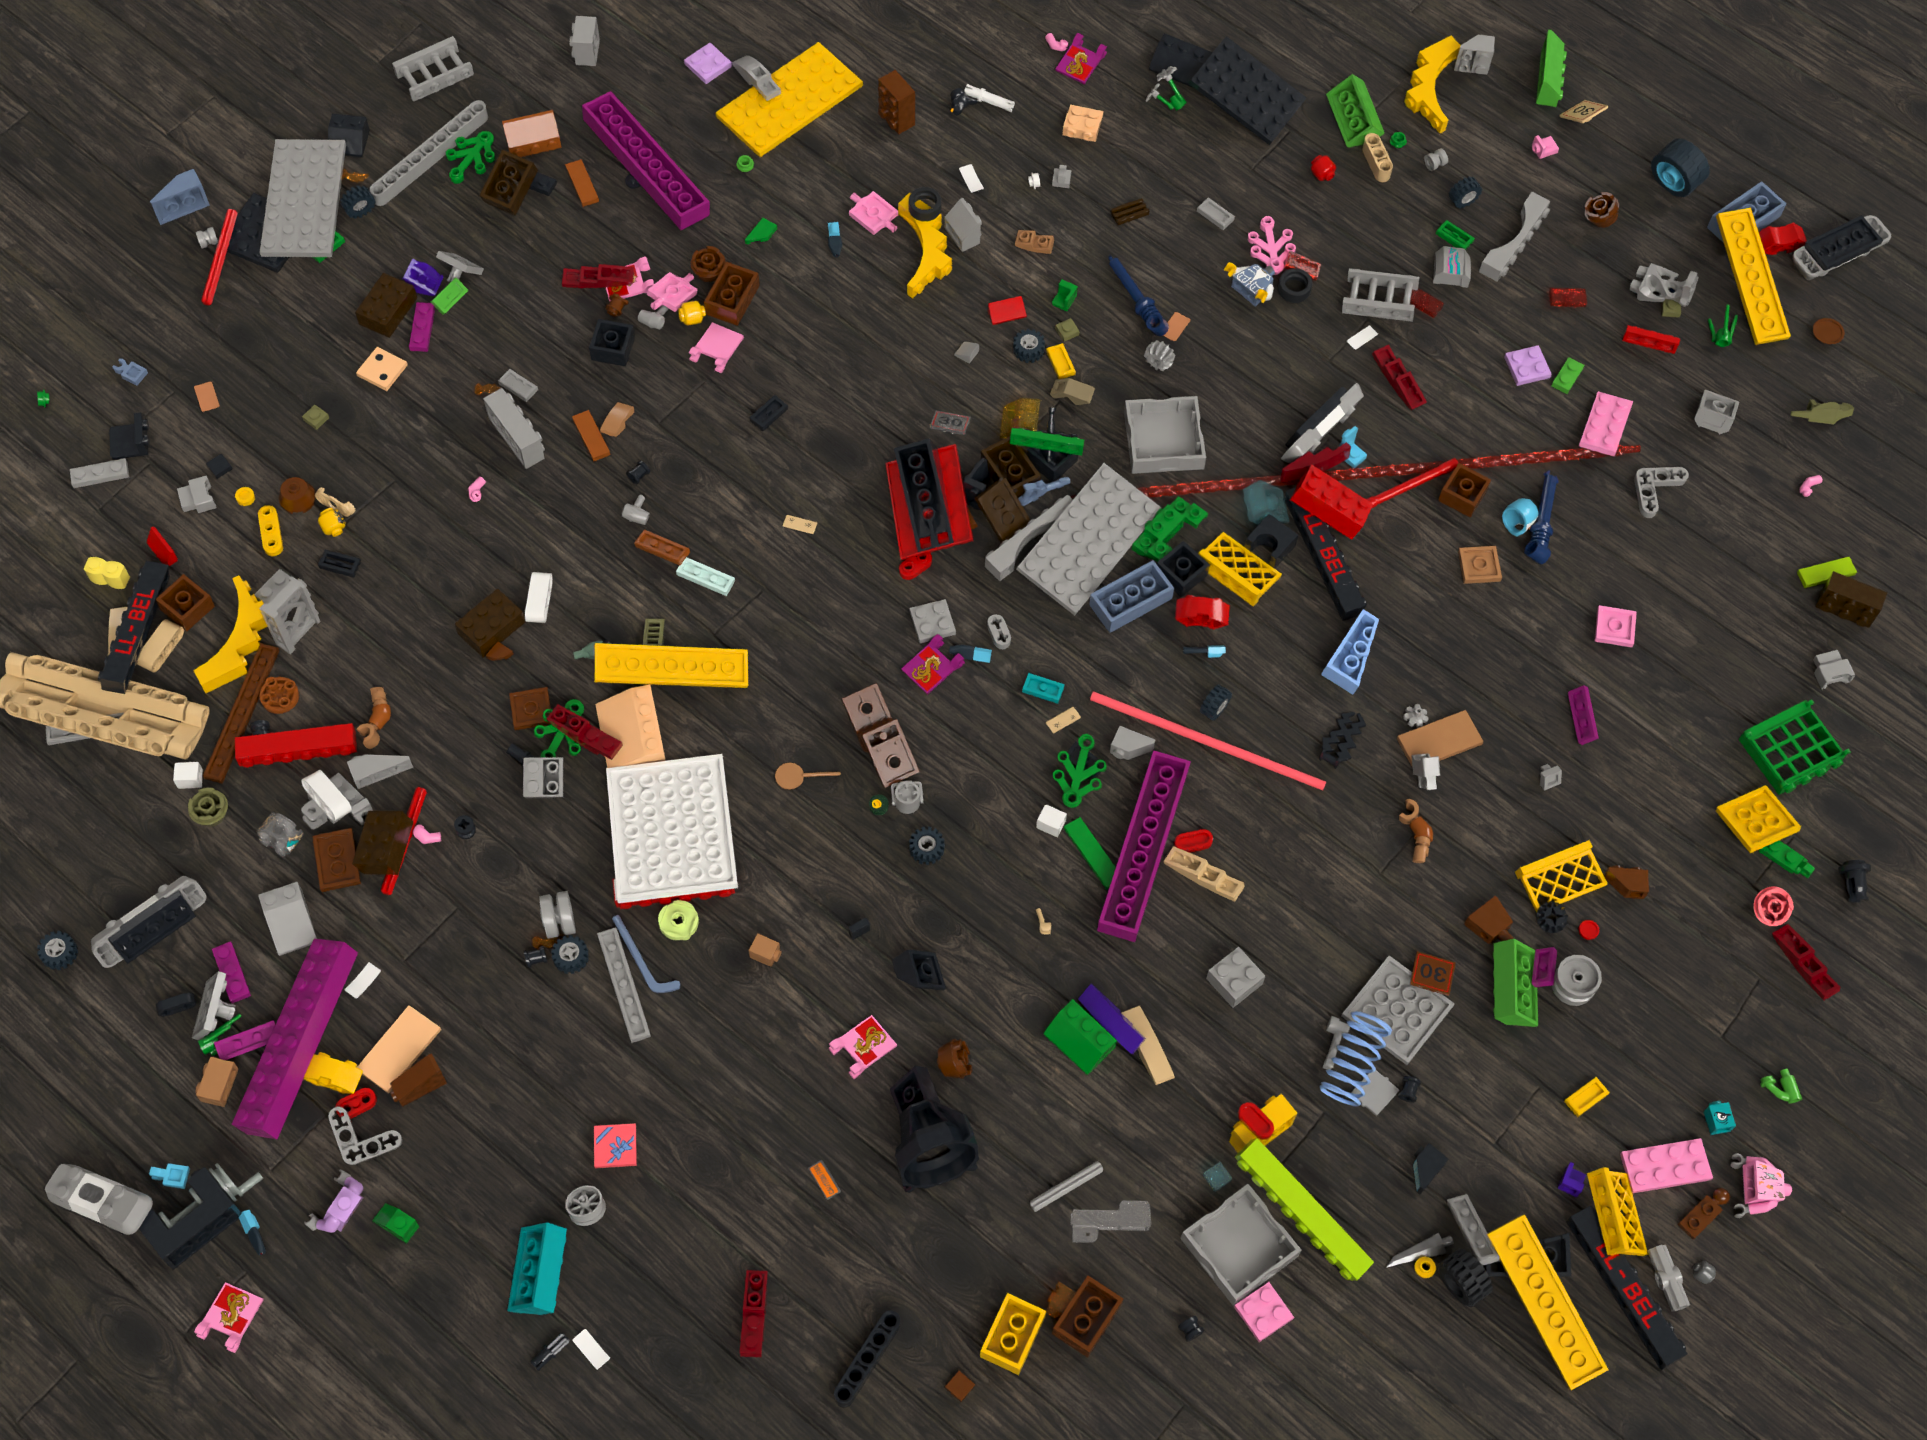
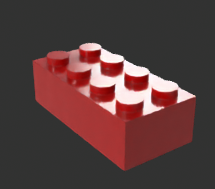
M1311 465L1301 477L1290 499L1351 540L1364 526L1373 506L1367 499L1361 497L1314 465Z

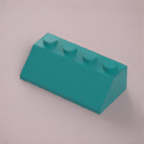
M550 1223L521 1228L508 1312L536 1315L554 1313L557 1289L560 1282V1270L563 1263L564 1245L566 1243V1228Z

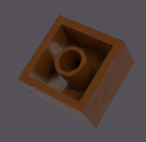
M1459 463L1443 487L1438 501L1471 518L1488 491L1491 479Z
M184 574L156 598L160 610L179 626H182L185 631L191 629L215 607L211 596Z

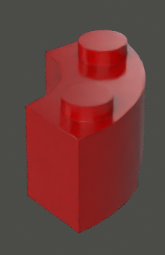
M1794 222L1782 227L1768 226L1759 232L1764 252L1768 255H1777V252L1781 251L1790 253L1803 247L1807 242L1803 228Z
M1187 595L1185 598L1177 599L1175 620L1186 627L1204 626L1215 630L1228 625L1230 605L1222 602L1220 598L1212 599Z

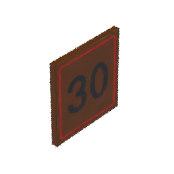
M1417 951L1410 985L1449 996L1456 962Z

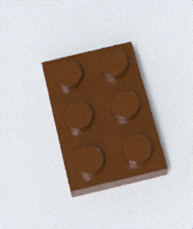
M352 828L312 836L321 892L361 884L359 869L352 864L356 853Z

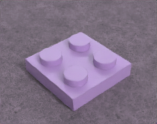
M708 43L684 59V64L705 84L732 67V62L711 43Z
M1539 345L1505 353L1504 358L1517 386L1548 379L1552 375Z

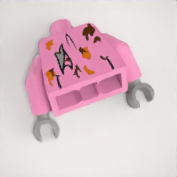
M1739 1153L1732 1155L1731 1159L1739 1161V1163L1732 1162V1168L1739 1169L1742 1164H1745L1743 1165L1745 1204H1748L1747 1207L1743 1204H1736L1733 1209L1740 1208L1743 1212L1742 1214H1736V1218H1742L1745 1213L1759 1214L1768 1212L1777 1207L1778 1202L1783 1201L1785 1196L1791 1194L1792 1187L1790 1184L1784 1183V1173L1775 1168L1766 1158L1750 1156L1743 1158Z

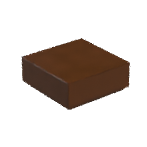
M958 1371L945 1386V1389L962 1402L975 1387V1384L962 1372Z

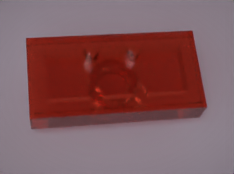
M1289 251L1284 268L1304 270L1311 276L1312 280L1316 281L1321 264Z
M1419 288L1418 290H1412L1410 305H1415V308L1435 318L1443 308L1444 303Z
M1550 288L1551 306L1586 307L1587 305L1586 289Z

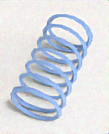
M1354 1011L1351 1012V1016L1357 1022L1347 1021V1024L1360 1032L1373 1035L1382 1045L1368 1044L1348 1033H1343L1342 1036L1350 1042L1369 1048L1377 1057L1363 1056L1342 1045H1338L1337 1049L1347 1055L1362 1059L1372 1069L1357 1068L1336 1057L1331 1059L1335 1064L1356 1071L1367 1081H1355L1343 1074L1328 1069L1326 1070L1328 1075L1352 1084L1361 1091V1094L1346 1092L1327 1082H1321L1319 1088L1323 1093L1335 1100L1352 1106H1360L1361 1102L1358 1098L1365 1096V1092L1360 1085L1370 1084L1371 1081L1365 1073L1375 1072L1376 1068L1371 1061L1380 1060L1381 1056L1376 1049L1386 1047L1382 1037L1391 1035L1392 1028L1384 1021L1372 1015ZM1355 1015L1371 1019L1380 1024L1381 1026H1383L1385 1029L1366 1023L1365 1021L1359 1019ZM1326 1089H1329L1338 1094L1345 1095L1346 1097L1352 1099L1355 1102L1336 1096L1331 1092L1327 1091Z

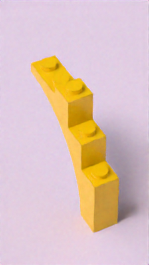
M1452 35L1419 52L1416 62L1419 69L1413 71L1410 81L1413 88L1407 91L1404 101L1413 113L1420 111L1422 116L1426 117L1432 127L1439 133L1446 130L1448 119L1438 104L1435 93V80L1449 63L1457 59L1461 45Z
M909 193L898 203V214L915 230L923 250L921 264L914 277L907 284V295L914 298L923 291L928 283L934 280L935 276L941 280L951 272L952 258L943 253L947 248V236L938 231L942 226V214H939L938 217L931 221L916 220L909 212V196L911 194ZM921 200L915 202V206L919 209H931L930 206Z
M239 575L232 578L239 600L238 617L234 630L228 641L215 656L193 670L205 693L248 673L245 668L248 663L244 656L258 650V641L261 638L257 632L268 627L259 609L264 604L263 601L258 602L254 594L250 596L249 591H251L248 582L246 580L242 581Z

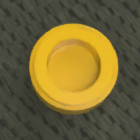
M242 487L236 491L235 498L239 505L248 506L254 502L255 495L251 488Z

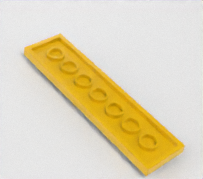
M1751 208L1718 213L1716 219L1755 345L1789 339L1791 335Z
M595 643L594 682L747 688L748 650Z
M1523 1214L1487 1233L1486 1235L1491 1245L1499 1255V1260L1569 1390H1573L1608 1371L1604 1360L1526 1216Z

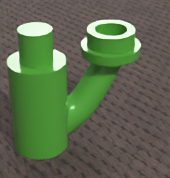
M1788 1069L1780 1071L1782 1076L1780 1082L1784 1091H1781L1774 1085L1776 1080L1772 1076L1760 1079L1761 1087H1766L1777 1098L1788 1101V1103L1802 1100L1793 1075H1790Z

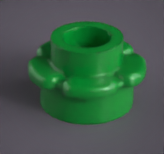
M1395 132L1391 136L1390 144L1395 148H1402V146L1406 145V136L1402 132Z
M45 390L37 391L38 406H44L45 408L46 404H49V393H45Z

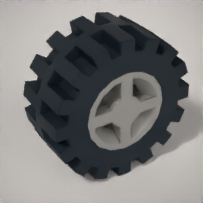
M1465 177L1462 181L1459 180L1457 184L1453 185L1454 187L1449 192V198L1457 208H1465L1479 198V195L1482 194V187L1474 177Z
M1023 329L1021 333L1018 332L1013 341V353L1017 359L1020 358L1021 362L1025 360V363L1029 361L1034 363L1035 360L1038 361L1040 357H1043L1045 340L1039 331L1036 333L1034 329L1032 331L1030 329L1024 331Z
M1218 684L1203 701L1200 713L1212 721L1216 720L1230 702L1232 693Z
M53 931L50 936L46 934L45 939L39 941L41 945L37 946L39 950L37 954L40 960L52 970L55 968L61 970V967L66 969L68 968L67 965H72V960L77 958V945L65 932L57 931L56 934Z
M569 935V938L563 936L562 940H557V944L554 943L551 950L554 965L559 971H564L565 974H568V972L575 974L574 971L580 972V968H585V963H588L589 960L587 946L577 936L575 938L573 935Z

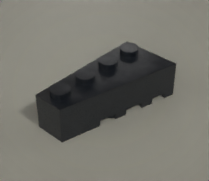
M1569 1233L1539 1240L1558 1277L1571 1276ZM1500 1260L1483 1265L1489 1277H1509Z

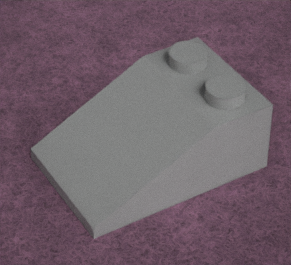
M298 882L258 895L279 956L310 946L313 939H317L304 894Z

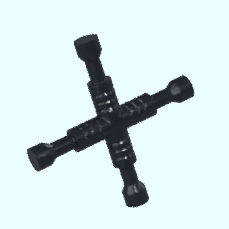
M1048 407L1049 421L1047 423V431H1037L1071 438L1078 437L1077 433L1064 434V432L1054 431L1056 408ZM1047 450L1046 462L1052 460L1051 450Z

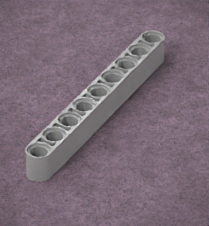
M480 100L472 102L370 186V193L376 201L375 205L383 206L445 156L448 149L456 147V138H467L488 120L485 103Z

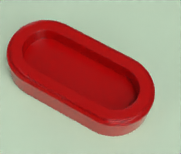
M1206 829L1181 833L1176 837L1174 846L1189 853L1205 850L1211 847L1213 835Z
M1247 1102L1240 1106L1238 1111L1240 1121L1258 1139L1266 1140L1270 1138L1274 1132L1273 1122L1253 1103Z

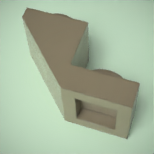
M1070 378L1057 379L1054 382L1050 395L1054 399L1068 397L1075 405L1090 404L1095 388Z

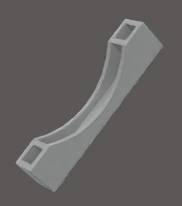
M1531 192L1524 202L1520 213L1522 219L1520 233L1508 244L1490 250L1482 261L1480 273L1497 282L1501 276L1504 277L1507 274L1508 266L1510 264L1513 265L1517 259V253H1521L1526 245L1525 242L1531 240L1534 234L1533 230H1537L1542 223L1541 219L1547 217L1550 211L1548 208L1549 200Z
M1069 495L1059 498L1051 508L1045 509L1038 518L1029 521L1025 528L1016 531L1012 538L1003 541L998 549L990 551L985 557V568L999 581L1014 571L1016 559L1023 547L1033 538L1047 532L1073 499Z

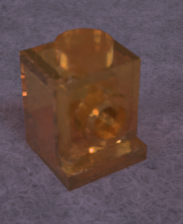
M1058 1282L1056 1285L1057 1292L1053 1291L1047 1300L1049 1305L1046 1312L1054 1318H1057V1316L1061 1317L1076 1294L1075 1291Z

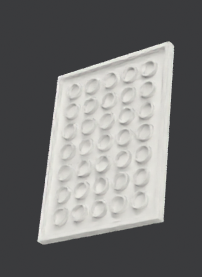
M722 754L606 768L618 903L738 888Z

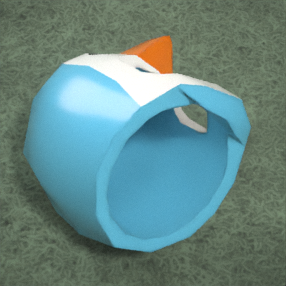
M1525 498L1518 499L1508 505L1502 515L1503 523L1512 535L1519 536L1528 529L1530 530L1531 525L1534 524L1539 514L1537 506L1530 499ZM1519 524L1524 527L1522 530H1518L1515 526Z

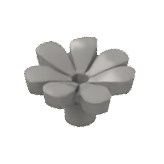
M1415 704L1413 708L1409 706L1405 709L1407 713L1403 715V719L1409 720V726L1413 727L1416 724V727L1420 728L1423 723L1428 722L1427 711L1420 708L1419 704Z

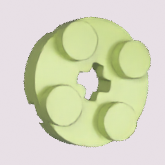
M682 900L673 901L668 906L665 905L658 917L661 932L672 940H688L695 933L699 924L697 912L692 904ZM681 916L683 923L676 924L673 920Z

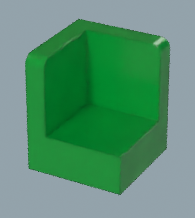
M1062 279L1052 305L1067 312L1077 297L1078 286Z

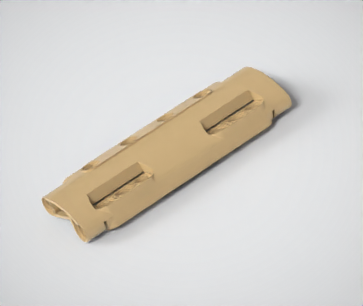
M13 652L9 653L5 662L6 674L0 679V708L5 709L8 714L154 756L167 754L187 759L195 749L209 716L208 706L187 701V697L131 680L125 694L102 690L101 682L98 681V671L40 655L28 657ZM27 679L34 680V681L41 682V683H45V684L52 685V686H55V687L63 688V689H66V690H70V691H73L74 693L68 692V691H65V690H61V689H58V688L50 687V686H47V685H43V684H40V683L32 682V681H29V680H27ZM133 708L138 709V710H142V711H146V712H149V713H153V714H156V715L164 716V717H167V718H171V719H174V720H178V721H181V723H180V722L173 721V720H169V719H166V718L158 717V716H155V715H151V714H148V713L140 712V711H137V710H133ZM124 712V714L119 719L113 718L111 716H106Z

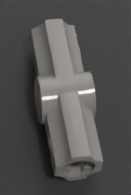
M1659 1245L1649 1249L1647 1252L1656 1271V1283L1664 1291L1671 1311H1678L1689 1307L1690 1303L1682 1286V1274L1679 1268L1674 1266L1666 1245Z

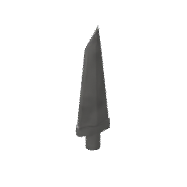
M1439 1233L1395 1255L1386 1268L1416 1261L1421 1257L1446 1254L1445 1247L1454 1244L1451 1236L1441 1239Z

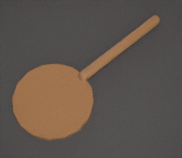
M785 763L777 769L775 779L780 787L791 790L799 787L804 777L838 776L841 773H803L799 765Z

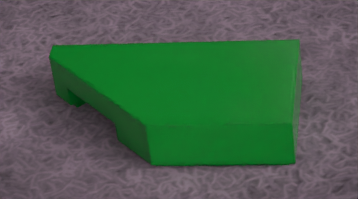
M762 218L746 237L745 244H751V242L768 241L778 229L777 225Z

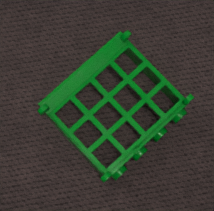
M1805 700L1745 730L1738 739L1778 795L1784 792H1792L1796 789L1797 785H1805L1815 776H1823L1830 768L1837 769L1843 764L1844 758L1851 753L1849 749L1845 751L1841 749L1810 706L1814 704L1813 700L1808 702ZM1801 716L1810 726L1809 728H1806V726L1803 724V722L1800 719ZM1795 720L1803 731L1792 736L1785 725ZM1781 728L1788 739L1777 744L1770 732ZM1813 731L1821 742L1818 743L1810 732ZM1806 734L1813 746L1803 751L1796 742V739ZM1766 735L1773 746L1762 751L1755 740ZM1791 742L1798 751V754L1788 758L1780 747ZM1824 745L1831 757L1826 755L1821 746ZM1817 749L1824 761L1813 765L1806 754ZM1776 750L1784 761L1773 766L1766 757V754ZM1802 757L1809 768L1799 773L1791 762ZM1787 764L1794 776L1784 781L1776 769Z

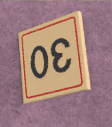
M1584 100L1560 114V117L1584 123L1608 109V106Z

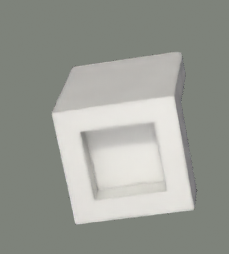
M199 762L175 763L173 781L177 788H202L203 769Z
M1045 805L1037 819L1036 828L1058 838L1066 822L1067 813Z

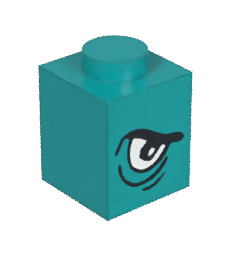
M1715 1101L1710 1103L1705 1109L1704 1115L1710 1135L1731 1132L1736 1126L1729 1102L1721 1103V1101Z

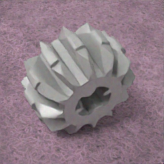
M1156 340L1148 345L1144 357L1146 362L1151 364L1150 367L1153 366L1156 370L1164 371L1171 367L1176 355L1173 353L1174 350L1169 348V345H1166L1164 341L1159 342Z

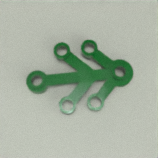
M482 131L477 137L469 139L464 137L456 138V146L459 149L469 145H476L469 149L459 151L448 149L446 151V157L450 161L465 157L457 168L451 169L449 173L451 182L455 184L463 182V172L473 159L475 160L476 173L484 174L486 172L485 165L481 160L480 151L484 147V157L487 162L495 160V154L491 149L494 141V136L491 132Z
M570 700L564 707L579 716L584 712V706L578 700ZM576 706L578 710L573 711L571 707ZM546 709L543 712L542 717L544 721L548 722L545 714L551 713L553 710ZM538 725L534 729V735L537 738L557 732L548 750H544L540 758H546V754L556 758L555 752L565 734L553 725L545 727ZM536 730H543V734H538ZM565 735L569 746V754L577 756L581 750L580 745ZM576 747L578 751L573 752L571 748Z
M1089 734L1081 735L1078 740L1081 751L1076 770L1066 751H1061L1058 754V760L1065 766L1073 780L1071 788L1066 782L1065 774L1062 770L1057 769L1053 772L1054 780L1059 783L1064 791L1063 803L1069 808L1079 806L1083 796L1093 790L1098 791L1102 788L1100 779L1093 778L1090 784L1079 789L1082 781L1097 772H1104L1107 769V764L1104 760H1097L1093 766L1084 770L1089 750L1095 745L1093 737ZM1086 740L1091 742L1089 746H1084ZM1066 754V760H1061V755ZM1099 763L1104 764V767L1102 769H1098L1097 766ZM1057 773H1062L1060 779L1055 777ZM1095 781L1099 782L1098 787H1093ZM1072 795L1076 796V799L1073 802L1069 801V798Z

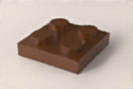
M547 687L509 693L514 730L533 728L538 725H551V723L544 721L542 717L546 709H551Z

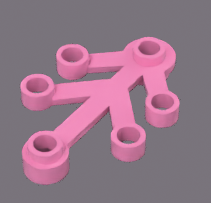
M1265 216L1261 219L1260 229L1266 233L1267 243L1258 238L1257 232H1250L1248 234V242L1257 245L1251 248L1250 255L1258 258L1267 266H1271L1275 271L1274 275H1278L1284 269L1283 262L1295 253L1296 246L1288 243L1285 246V251L1277 257V252L1287 241L1292 239L1293 232L1290 229H1285L1282 237L1275 243L1273 236L1274 220L1270 216ZM1261 249L1269 253L1270 258L1261 253Z

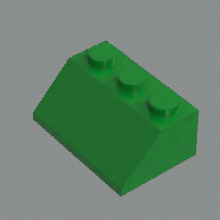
M1073 999L1057 1014L1043 1034L1086 1075L1092 1072L1115 1049L1117 1042L1109 1032Z

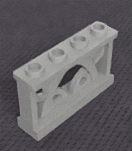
M292 576L289 578V583L268 605L264 603L259 608L276 645L289 654L295 650L294 645L315 623L319 624L321 622L318 616L319 613L314 607L315 603L310 598L311 594L307 591L306 583ZM297 607L293 620L285 622L289 609Z

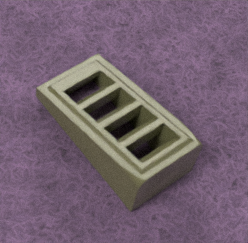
M665 619L645 620L643 645L663 646ZM650 624H660V627L650 626ZM649 630H659V632H649ZM649 636H659V638H649ZM648 642H658V644H650Z

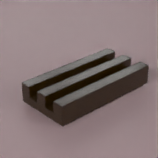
M1143 198L1111 209V214L1117 225L1149 215L1150 211L1146 208L1147 205L1143 203Z

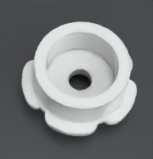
M1032 172L1031 176H1028L1029 185L1036 189V187H1040L1039 174H1033Z

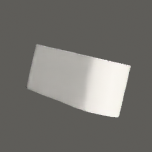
M532 572L525 610L526 622H546L552 589V573Z
M321 770L301 780L305 791L332 821H336L352 811L348 800Z

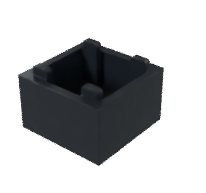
M1033 447L1027 449V457L1034 467L1051 482L1056 481L1078 461V455L1052 451V460L1046 462L1047 450Z

